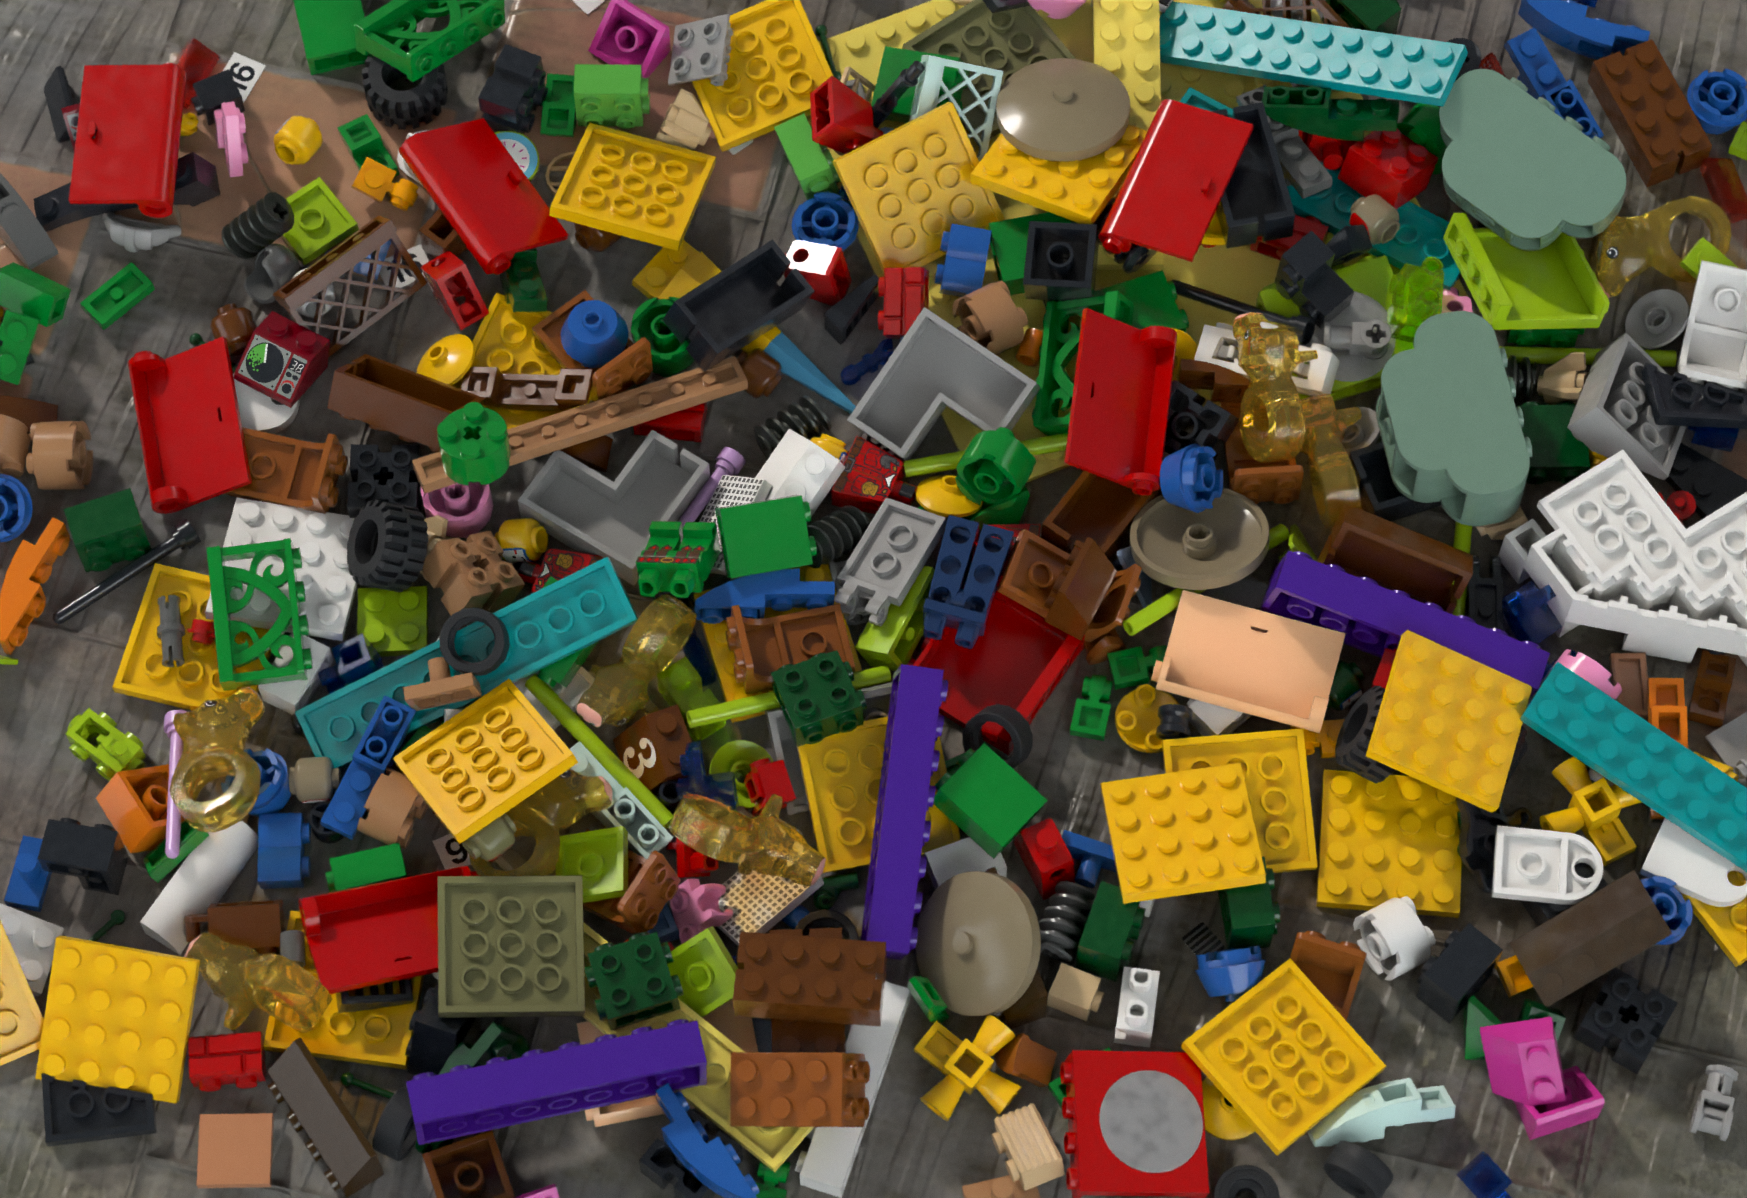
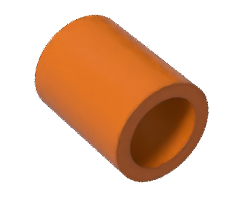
M1034 328L1026 330L1023 341L1015 356L1020 363L1030 367L1037 366L1040 360L1039 349L1043 340L1042 331Z

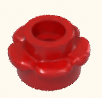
M193 619L191 628H187V632L193 634L192 641L212 645L213 640H216L213 622Z

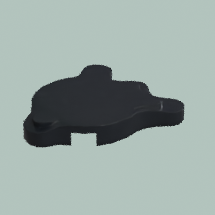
M1456 798L1462 820L1459 833L1460 856L1468 871L1475 878L1478 887L1485 893H1492L1497 826L1527 828L1532 821V815L1528 809L1521 807L1514 809L1506 816L1503 813L1501 801L1499 808L1491 813L1460 798Z

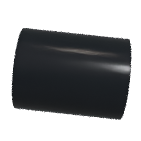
M665 781L660 786L657 799L674 815L680 809L684 789L677 781ZM665 796H671L674 799H667Z

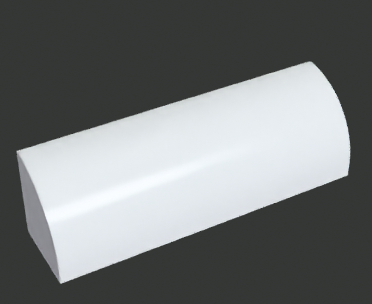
M224 808L207 829L209 836L188 855L140 921L145 934L179 955L189 943L186 942L185 916L207 914V908L211 904L220 901L258 848V835L256 832Z

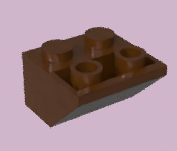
M1087 537L1082 548L1075 545L1044 607L1050 609L1044 622L1079 640L1083 639L1117 573V570L1094 539Z

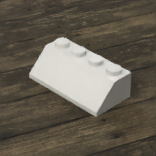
M788 429L755 478L765 479L772 485L766 500L802 495L803 501H808L812 517L845 469V466L840 460L812 441Z

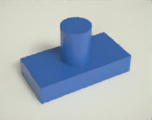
M1064 830L1062 838L1072 858L1081 861L1075 877L1076 883L1094 888L1101 868L1117 873L1112 845Z
M23 835L4 899L6 906L41 912L52 872L43 871L37 859L43 839Z

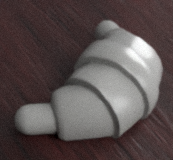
M113 212L102 215V220L112 241L124 246L129 252L152 250L153 246L166 243L169 238H177L182 233L178 225L156 224L123 217L122 215H115Z

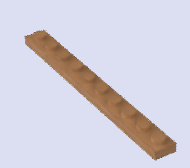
M736 356L724 359L706 372L699 367L507 429L511 451L509 466L748 389L747 378ZM440 451L412 460L414 471L424 494L457 483L445 473Z

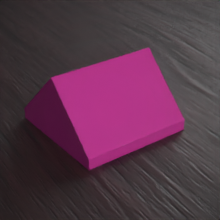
M611 0L588 51L609 65H641L642 77L648 78L671 51L669 27L627 0Z
M1578 1066L1563 1070L1566 1101L1527 1106L1514 1101L1530 1140L1598 1118L1605 1104L1604 1097Z

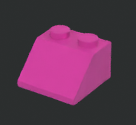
M1552 1016L1480 1027L1492 1093L1527 1106L1566 1101L1564 1075Z

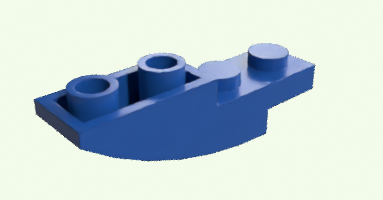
M1521 0L1518 15L1531 27H1535L1540 34L1575 53L1596 60L1610 55L1611 52L1616 53L1620 51L1624 55L1627 48L1648 41L1650 31L1642 30L1634 25L1624 26L1610 23L1602 18L1586 17L1588 6L1581 5L1573 0Z
M1535 27L1505 43L1504 47L1520 73L1517 79L1528 87V94L1535 99L1543 97L1556 108L1554 112L1563 119L1569 116L1583 127L1581 132L1591 139L1594 136L1599 138L1604 136L1571 79L1565 80Z
M800 568L743 576L724 583L695 600L694 620H702L708 624L720 623L726 620L727 617H731V607L739 605L743 617L751 619L764 618L765 608H772L775 611H788L792 607L810 610L834 605L835 582L800 581Z
M384 695L352 755L350 766L320 821L322 826L353 840L360 817L364 819L366 813H369L364 808L365 803L382 773L386 775V768L392 767L394 763L393 757L398 755L416 714L415 709Z
M668 1083L655 1091L657 1102L670 1121V1124L662 1128L663 1139L685 1168L701 1183L723 1198H757L756 1195L760 1191L751 1175L743 1176L737 1164L741 1161L730 1143L724 1146L719 1136L705 1143L709 1140V1137L699 1121L693 1123L686 1111L690 1110V1107L680 1091L674 1093Z

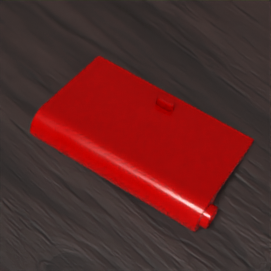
M177 64L84 65L69 194L70 204H137L140 212L149 217L164 218L172 214L187 77L186 72Z
M1162 100L1099 234L1102 246L1111 253L1119 254L1129 251L1133 243L1193 262L1252 133L1253 124L1175 100Z
M484 118L417 133L409 137L399 149L400 155L486 274L494 273L498 275L505 272L510 267V261L517 252L567 240L569 234L557 218L549 216L550 208Z
M1089 308L1083 309L1065 454L1066 464L1131 488L1132 492L1138 495H1151L1153 491L1160 489V468L1164 458L1177 343V332L1165 326H1149L1140 330Z
M224 336L166 359L151 351L137 352L128 361V368L152 510L160 514L174 513L251 484L252 480L226 338Z
M468 865L299 899L301 922L323 996L438 972V876H478L477 872H470Z

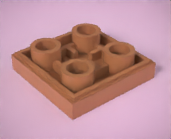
M273 1113L200 1114L197 1187H271Z

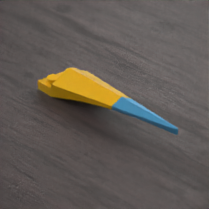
M683 239L678 251L663 247L632 280V285L649 299L658 297V300L669 299V297L681 298L722 271L703 252H698ZM776 326L741 348L749 354L756 348L763 349L781 364V372L850 414L856 406Z

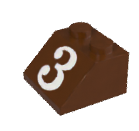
M678 704L644 715L613 739L619 759L655 797L658 796L660 786L665 781H677L682 787L702 781L701 765Z

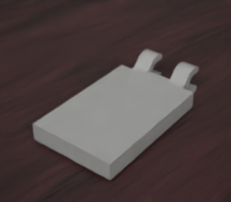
M885 498L837 577L839 585L843 587L837 592L834 600L841 604L842 613L851 616L857 607L860 597L869 600L864 610L865 613L871 614L868 622L882 626L887 618L890 604L901 605L942 537L947 524L946 518Z

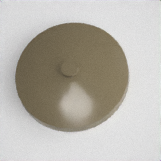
M1070 58L1048 59L1023 67L1005 81L997 96L996 117L998 127L1003 136L1020 151L1044 160L1076 161L1096 156L1111 148L1121 139L1129 124L1130 99L1123 83L1113 73L1097 64Z
M1223 488L1221 497L1214 498L1212 502L1213 508L1205 509L1200 513L1171 505L1162 494L1148 502L1135 516L1130 529L1131 553L1136 564L1142 567V571L1162 584L1188 590L1219 588L1247 577L1263 562L1269 548L1268 521L1257 504L1246 496L1232 490Z
M979 871L965 872L953 876L933 892L923 908L917 927L916 957L921 976L930 980L948 1006L947 1009L955 1013L968 1016H986L1008 1009L1026 992L1034 978L1039 963L1041 935L1038 919L1030 900L1008 878L991 872Z

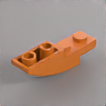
M52 517L35 545L22 540L6 572L0 593V644L4 652L9 655L12 654L16 646L19 647L24 643L29 625L34 618H38L43 613L46 606V596L40 584H44L49 579L52 565L58 555L62 556L69 546L70 535L66 525L56 518Z
M1648 678V722L1688 748L1684 678ZM1650 808V819L1665 818Z

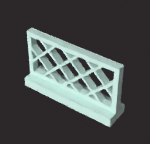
M922 55L921 63L924 65L925 70L918 77L909 122L935 109L938 103L948 98L950 102H953L958 116L970 132L967 134L968 138L973 137L979 146L977 158L980 162L988 151L1003 71L931 55ZM944 66L956 68L963 78L962 82L950 90L942 81ZM964 70L972 71L975 73L968 77ZM981 74L994 76L991 90L980 97L971 81ZM967 84L976 101L961 110L951 94ZM940 87H941V89L943 90L944 94L941 95L940 97H938V96H939ZM989 98L988 107L984 103V100ZM979 104L986 117L985 122L974 130L964 114ZM983 130L982 137L980 140L977 133Z

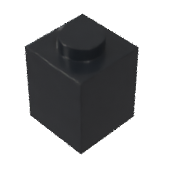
M229 69L192 84L195 96L190 98L197 116L204 115L208 126L215 123L213 110L220 109L221 103L235 102L240 112L245 111L242 96Z

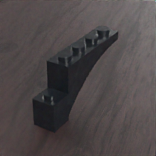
M194 152L178 158L173 205H191L194 207L220 195L215 165ZM71 182L33 199L36 218L46 232L84 218L108 212L138 208L137 204H70Z

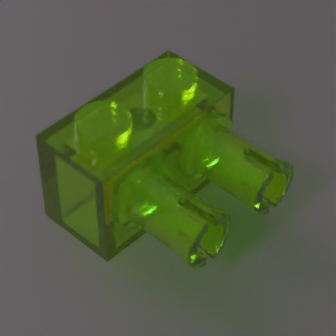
M1427 257L1421 266L1406 263L1398 274L1392 276L1389 284V294H1393L1392 304L1387 313V323L1390 324L1391 338L1414 343L1415 333L1421 323L1431 316L1441 314L1444 272L1441 270L1443 264L1438 258Z

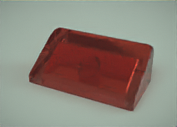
M195 38L185 44L174 61V64H177L187 74L184 109L189 108L192 103L190 98L195 96L192 84L208 78L220 59L219 55Z
M1703 159L1700 171L1722 224L1727 225L1746 220L1747 194L1732 159Z

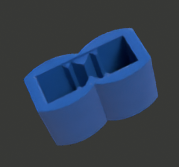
M951 224L950 232L943 231L940 251L946 252L944 265H937L934 282L935 284H940L939 293L963 297L982 287L992 230Z
M302 813L259 814L257 876L261 889L304 888V878L310 877V856H304L305 844H311L310 823H305Z

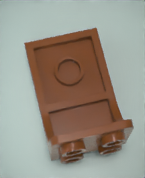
M584 290L532 327V334L563 369H589L594 371L589 396L592 402L622 393L634 384L639 385L650 376L653 368L651 346L646 337L641 338L636 343H633L628 338L624 351L601 368L584 367L566 353L561 343V329L565 320L578 304L594 300Z
M1288 395L1246 398L1245 403L1220 402L1219 406L1240 419L1227 442H1224L1229 490L1246 496L1255 504L1274 501L1277 504H1287L1293 500H1298L1304 469L1303 466L1296 465Z
M242 427L252 483L224 493V495L286 505L322 514L329 512L330 507L334 508L336 506L339 496V488L336 485L339 475L343 476L345 474L348 456L345 455L343 446L335 434L329 433L325 443H314Z
M1024 529L1018 533L996 591L1046 618L1050 609L1044 607L1058 576L1062 573L1070 554ZM1133 564L1127 569L1117 571L1110 588L1085 633V641L1092 642L1100 636H1106L1110 630L1117 626H1122L1123 621L1129 617L1131 609L1128 605L1131 597L1136 594L1141 585V579L1139 578L1142 570L1141 566Z
M840 604L762 619L745 618L741 615L739 605L731 607V617L726 618L728 629L725 631L729 651H734L735 662L733 663L736 682H743L745 694L773 689L771 672L777 671L780 667L787 664H797L809 660L819 653H829L837 650L842 662L848 661L852 671L855 672V663Z
M628 850V890L624 896L583 903V909L633 935L640 932H648L657 924L659 914L667 901L676 895L681 880L662 853L653 851L649 858L645 859Z
M1315 931L1297 932L1290 959L1347 1021L1367 955L1366 952L1351 942L1342 941L1339 944L1326 940L1323 934Z
M731 1052L730 1126L864 1127L865 1120L868 1119L870 1112L869 1100L865 1098V1083H868L870 1077L869 1063L865 1061V1055L859 1053Z

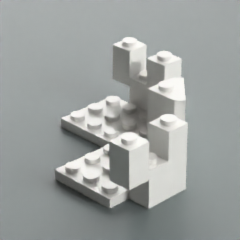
M1621 450L1538 502L1537 508L1554 528V532L1546 536L1535 520L1531 519L1505 535L1498 555L1501 563L1517 584L1531 577L1540 588L1544 597L1539 612L1558 637L1563 636L1579 625L1625 633L1622 650L1646 653V655L1691 663L1699 647L1738 655L1747 666V492L1686 529L1626 452Z

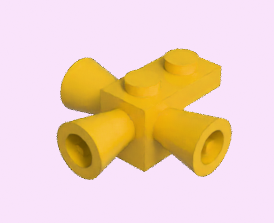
M1574 756L1559 764L1552 771V775L1568 790L1572 798L1568 809L1540 816L1539 821L1542 830L1575 834L1581 829L1585 837L1599 851L1604 866L1634 852L1637 846L1618 816L1622 808L1642 802L1616 784L1610 787L1605 778L1592 783L1586 765Z
M988 1014L972 1043L966 1038L964 1041L960 1040L938 1021H935L915 1046L914 1052L946 1077L924 1094L920 1100L936 1115L949 1121L963 1091L971 1095L977 1089L993 1109L1001 1115L1022 1087L990 1071L994 1064V1060L991 1057L1015 1038V1034L1000 1020Z

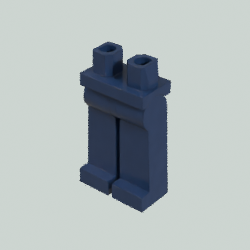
M952 515L948 516L928 599L926 598L923 606L925 637L941 640L945 627L957 629L955 644L972 649L978 637L984 636L985 623L1007 558L1010 556L1013 547V531L983 524L979 537V522ZM976 547L972 564L969 570V574L966 580V584L964 589H962L966 573L969 567V563L972 557V553L974 548Z

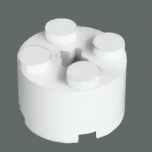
M1407 896L1401 899L1394 897L1357 916L1353 924L1354 931L1360 929L1362 938L1357 941V944L1362 951L1366 952V962L1377 975L1383 972L1387 974L1385 980L1388 981L1427 962L1431 954L1430 947L1436 944L1433 932L1429 927L1423 926L1416 915L1417 911L1413 901Z

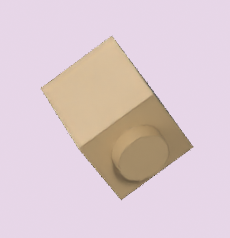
M1061 963L1048 993L1047 1006L1087 1021L1091 1011L1098 1012L1105 993L1100 991L1101 978Z

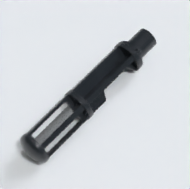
M914 61L908 69H903L881 98L876 100L875 105L872 107L873 125L878 128L887 116L892 114L893 109L898 105L897 101L906 90L917 85V78L925 70L921 62Z

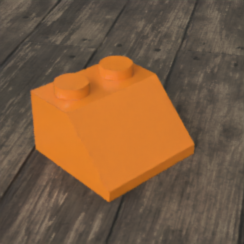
M168 764L117 772L96 797L106 817L110 820L115 830L118 831L123 844L130 854L153 850L166 838ZM182 787L181 823L194 812L202 819Z

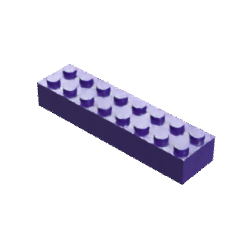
M1288 550L1271 574L1259 609L1260 611L1346 633L1344 644L1382 658L1385 648L1397 649L1401 635L1406 630H1409L1530 685L1532 690L1529 699L1539 690L1550 655L1549 652L1542 650L1534 642H1521L1509 637L1503 630L1497 628L1488 629L1476 624L1470 617L1463 615L1455 616L1447 613L1437 604L1419 602L1412 599L1404 591L1386 589L1379 586L1371 578H1358L1346 573L1340 566L1334 564L1325 565L1313 560L1309 554L1300 551L1292 552Z
M904 664L899 666L893 674L860 937V940L886 942L887 958L898 960L907 956L912 949L916 948L918 928L912 927L913 917H915L916 913H920L922 904V892L917 891V884L920 878H924L927 857L921 856L922 846H924L925 842L929 841L931 821H926L925 819L926 811L929 810V807H933L935 786L930 785V778L933 772H937L940 751L934 750V745L938 736L941 737L944 716L938 715L942 701H946L948 680H943L944 670Z
M679 1019L668 1023L667 1027L654 1030L652 1027L637 1028L631 1032V1035L617 1037L614 1034L603 1035L596 1038L595 1042L583 1045L579 1042H569L561 1045L559 1050L545 1053L541 1049L531 1050L524 1053L521 1058L508 1060L506 1057L493 1058L483 1066L472 1068L471 1065H459L451 1068L449 1073L435 1075L432 1072L421 1073L414 1076L413 1080L406 1081L418 1145L654 1096L656 1095L655 1091L667 1083L673 1091L706 1085L707 1060L698 1021L689 1022L687 1019Z

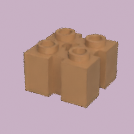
M491 530L469 535L466 541H462L458 537L437 542L425 559L422 568L433 589L440 587L444 592L441 601L450 615L464 608H483V610L491 613L510 605L525 585L512 563L502 561L500 558L504 551Z

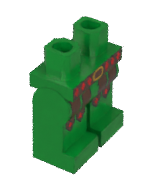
M652 521L649 527L650 539L645 550H642L641 555L638 556L636 561L641 596L654 597L658 592H671L676 598H688L691 592L702 593L704 588L703 581L707 580L721 552L716 522H686L683 527L682 522Z

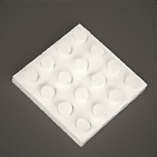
M236 498L223 547L280 541L291 538L294 548L300 547L302 568L296 569L297 581H303L305 587L306 602H300L301 615L307 614L309 624L308 636L343 641L357 583L349 573V564H347V542L355 518H350L348 515L329 512L322 514L286 505ZM269 556L259 564L257 575L263 577L265 568L273 564L271 574L279 576L283 572L284 563L278 557ZM253 558L226 561L225 566L250 571ZM287 582L279 589L290 600ZM243 584L242 592L238 588L233 589L230 596L235 600L242 599L246 593L247 585ZM255 589L249 604L239 612L230 615L231 620L241 621L252 627L270 629L277 620L281 610L268 596ZM210 592L205 614L206 619L214 620ZM292 621L285 632L292 633Z

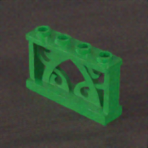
M392 0L354 24L356 51L365 56L372 54L406 74L407 79L415 82L504 25V0ZM450 16L449 25L444 30L416 32L417 23L425 18ZM404 45L409 46V52L402 50V47Z
M1119 291L1106 292L1104 296L1059 302L1054 300L1047 301L1046 313L1043 316V340L1039 349V376L1036 378V382L1041 388L1036 394V403L1032 411L1034 427L1045 435L1051 436L1068 433L1070 413L1065 417L1058 418L1060 400H1063V405L1060 408L1061 411H1066L1072 404L1074 383L1068 376L1065 368L1078 352L1080 328L1073 322H1070L1072 328L1067 333L1069 317L1080 316L1082 318L1083 309L1089 308L1099 313L1104 312V315L1132 326L1134 303Z
M291 538L222 548L221 546L206 547L219 680L223 690H235L238 687L293 680H308L307 669H313L311 649L304 648L303 636L309 635L307 614L301 615L300 602H306L304 582L297 581L296 569L302 568L300 547L294 548ZM275 556L283 561L284 569L281 575L274 576L271 574L273 564L265 568L263 577L257 575L259 564L265 558ZM253 558L250 571L225 566L226 561ZM287 582L290 600L279 589ZM243 584H246L247 590L242 599L235 600L230 596L231 591L235 588L240 589L242 592ZM255 589L268 596L281 610L273 626L260 640L251 626L241 621L231 620L230 615L239 612L249 604ZM291 621L294 638L284 635ZM245 632L251 637L254 644L249 647L247 639L245 643L237 644L235 642L236 635ZM284 646L290 647L293 651V659L287 666L282 668L275 667L266 659L265 653L269 649L275 657L283 659L279 654L280 649ZM258 658L265 669L236 673V668L249 664Z

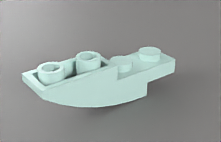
M580 741L570 748L578 763L568 770L581 776L583 779L565 778L564 780L573 789L575 787L581 789L579 800L607 828L625 827L628 831V848L637 855L648 859L653 851L659 852L673 840L672 835L627 787L623 788ZM598 776H602L611 785L613 791L612 801H610L604 789L603 781Z
M1411 1078L1393 1080L1359 1090L1307 1133L1314 1147H1329L1338 1144L1340 1141L1367 1142L1369 1140L1384 1139L1385 1127L1402 1126L1404 1124L1451 1119L1455 1116L1456 1106L1444 1085L1416 1088Z

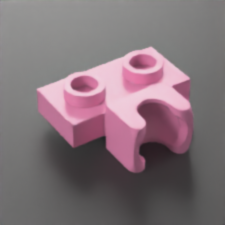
M235 102L221 103L220 109L213 110L218 149L225 148L226 165L230 177L243 176V164L248 163L247 146L243 140V133H246L244 114L236 107Z
M687 879L679 885L676 895L669 900L679 930L681 944L711 926L719 927L732 918L733 911L731 909H726L722 912L718 905L720 897L726 892L724 885L717 883L700 885L699 879Z

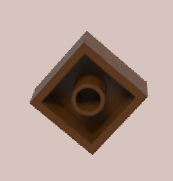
M492 1130L422 1154L437 1198L515 1197Z

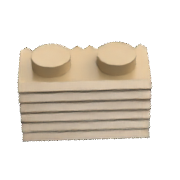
M1030 1103L1028 1106H1023L1021 1109L1017 1108L1014 1112L1010 1111L1008 1114H1003L1001 1117L997 1116L994 1119L996 1132L991 1134L995 1148L999 1154L1006 1153L1009 1160L1005 1161L1009 1176L1013 1182L1019 1180L1024 1191L1065 1175L1062 1157L1035 1104Z

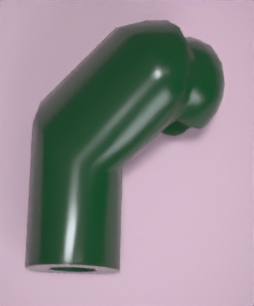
M856 871L824 877L822 879L824 885L814 892V905L821 910L831 909L841 891L858 889Z

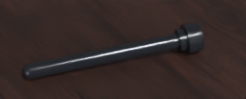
M1171 280L1174 283L1177 295L1236 315L1248 312L1262 313L1264 317L1259 322L1279 326L1278 329H1280V326H1285L1288 329L1290 338L1304 345L1308 344L1313 337L1315 320L1303 315L1288 318L1178 280Z
M187 519L174 526L176 530L171 532L172 536L54 612L53 621L57 624L66 622L178 548L181 550L186 547L191 549L201 542L198 534Z

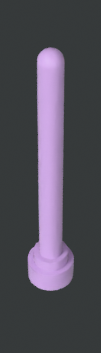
M723 447L716 457V470L677 521L682 522L683 527L686 522H694L710 501L722 475H737L746 464L744 457L739 452L730 447Z
M172 710L164 716V731L170 739L165 854L170 859L177 858L180 853L184 740L192 732V715L184 710Z

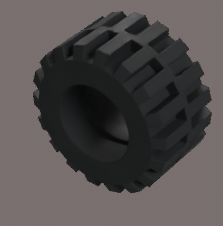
M404 45L402 50L409 52V46ZM375 56L367 57L365 61L366 68L362 69V82L368 107L371 112L374 111V116L377 120L381 121L384 119L385 125L389 127L398 124V129L406 130V125H412L413 129L419 128V123L423 121L427 125L432 121V115L438 116L442 112L441 105L445 106L447 102L446 94L448 93L443 64L419 78L421 82L415 88L407 91H397L389 87L390 84L399 78L407 77V75Z
M371 500L360 509L359 515H356L347 542L348 570L356 583L394 592H403L404 589L407 590L411 587L412 582L416 581L419 572L423 568L427 554L428 527L424 521V515L422 512H419V509L382 500Z
M1377 685L1366 691L1351 708L1340 729L1335 749L1336 763L1373 783L1382 782L1395 771L1391 767L1366 757L1385 692V688Z

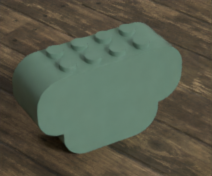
M1475 69L1460 76L1454 82L1444 107L1440 106L1439 110L1441 137L1447 147L1442 159L1443 186L1449 199L1510 245L1521 250L1534 251L1543 249L1552 244L1561 232L1574 238H1590L1603 232L1620 212L1626 190L1624 167L1619 159L1609 152L1611 147L1597 136L1591 139L1581 132L1583 127L1571 117L1567 116L1563 119L1554 112L1556 108L1543 97L1538 99L1532 97L1527 93L1528 87L1514 77L1509 80L1500 73L1490 69Z
M1453 311L1431 316L1418 327L1414 337V349L1405 350L1392 356L1386 362L1381 374V394L1376 404V419L1392 480L1396 488L1411 500L1422 503L1440 501L1445 512L1461 524L1484 526L1503 522L1512 517L1520 507L1529 472L1530 457H1532L1530 438L1524 437L1521 428L1524 427L1523 412L1521 407L1515 406L1513 399L1516 396L1515 383L1512 377H1507L1505 370L1508 365L1505 348H1499L1495 331L1488 321L1475 313Z

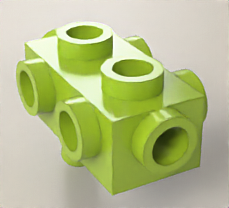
M88 708L82 715L79 714L72 719L65 733L71 744L69 747L71 753L83 762L90 758L98 764L95 768L96 771L107 781H110L117 772L144 768L145 762L143 760L146 756L142 749L144 746L142 741L129 731L123 734L115 728L117 726L116 722L106 713L101 712L98 715ZM93 737H97L96 741L98 745L90 744V739Z

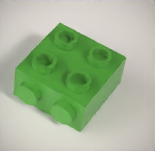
M575 64L574 100L578 126L587 127L590 122L601 126H618L622 129H631L635 126L644 127V114H650L649 79L642 77L641 65Z
M803 113L775 126L774 129L806 200L813 198L814 194L820 192L841 195L837 183L841 182L832 163L834 159L826 146L812 141V124H809L805 114Z

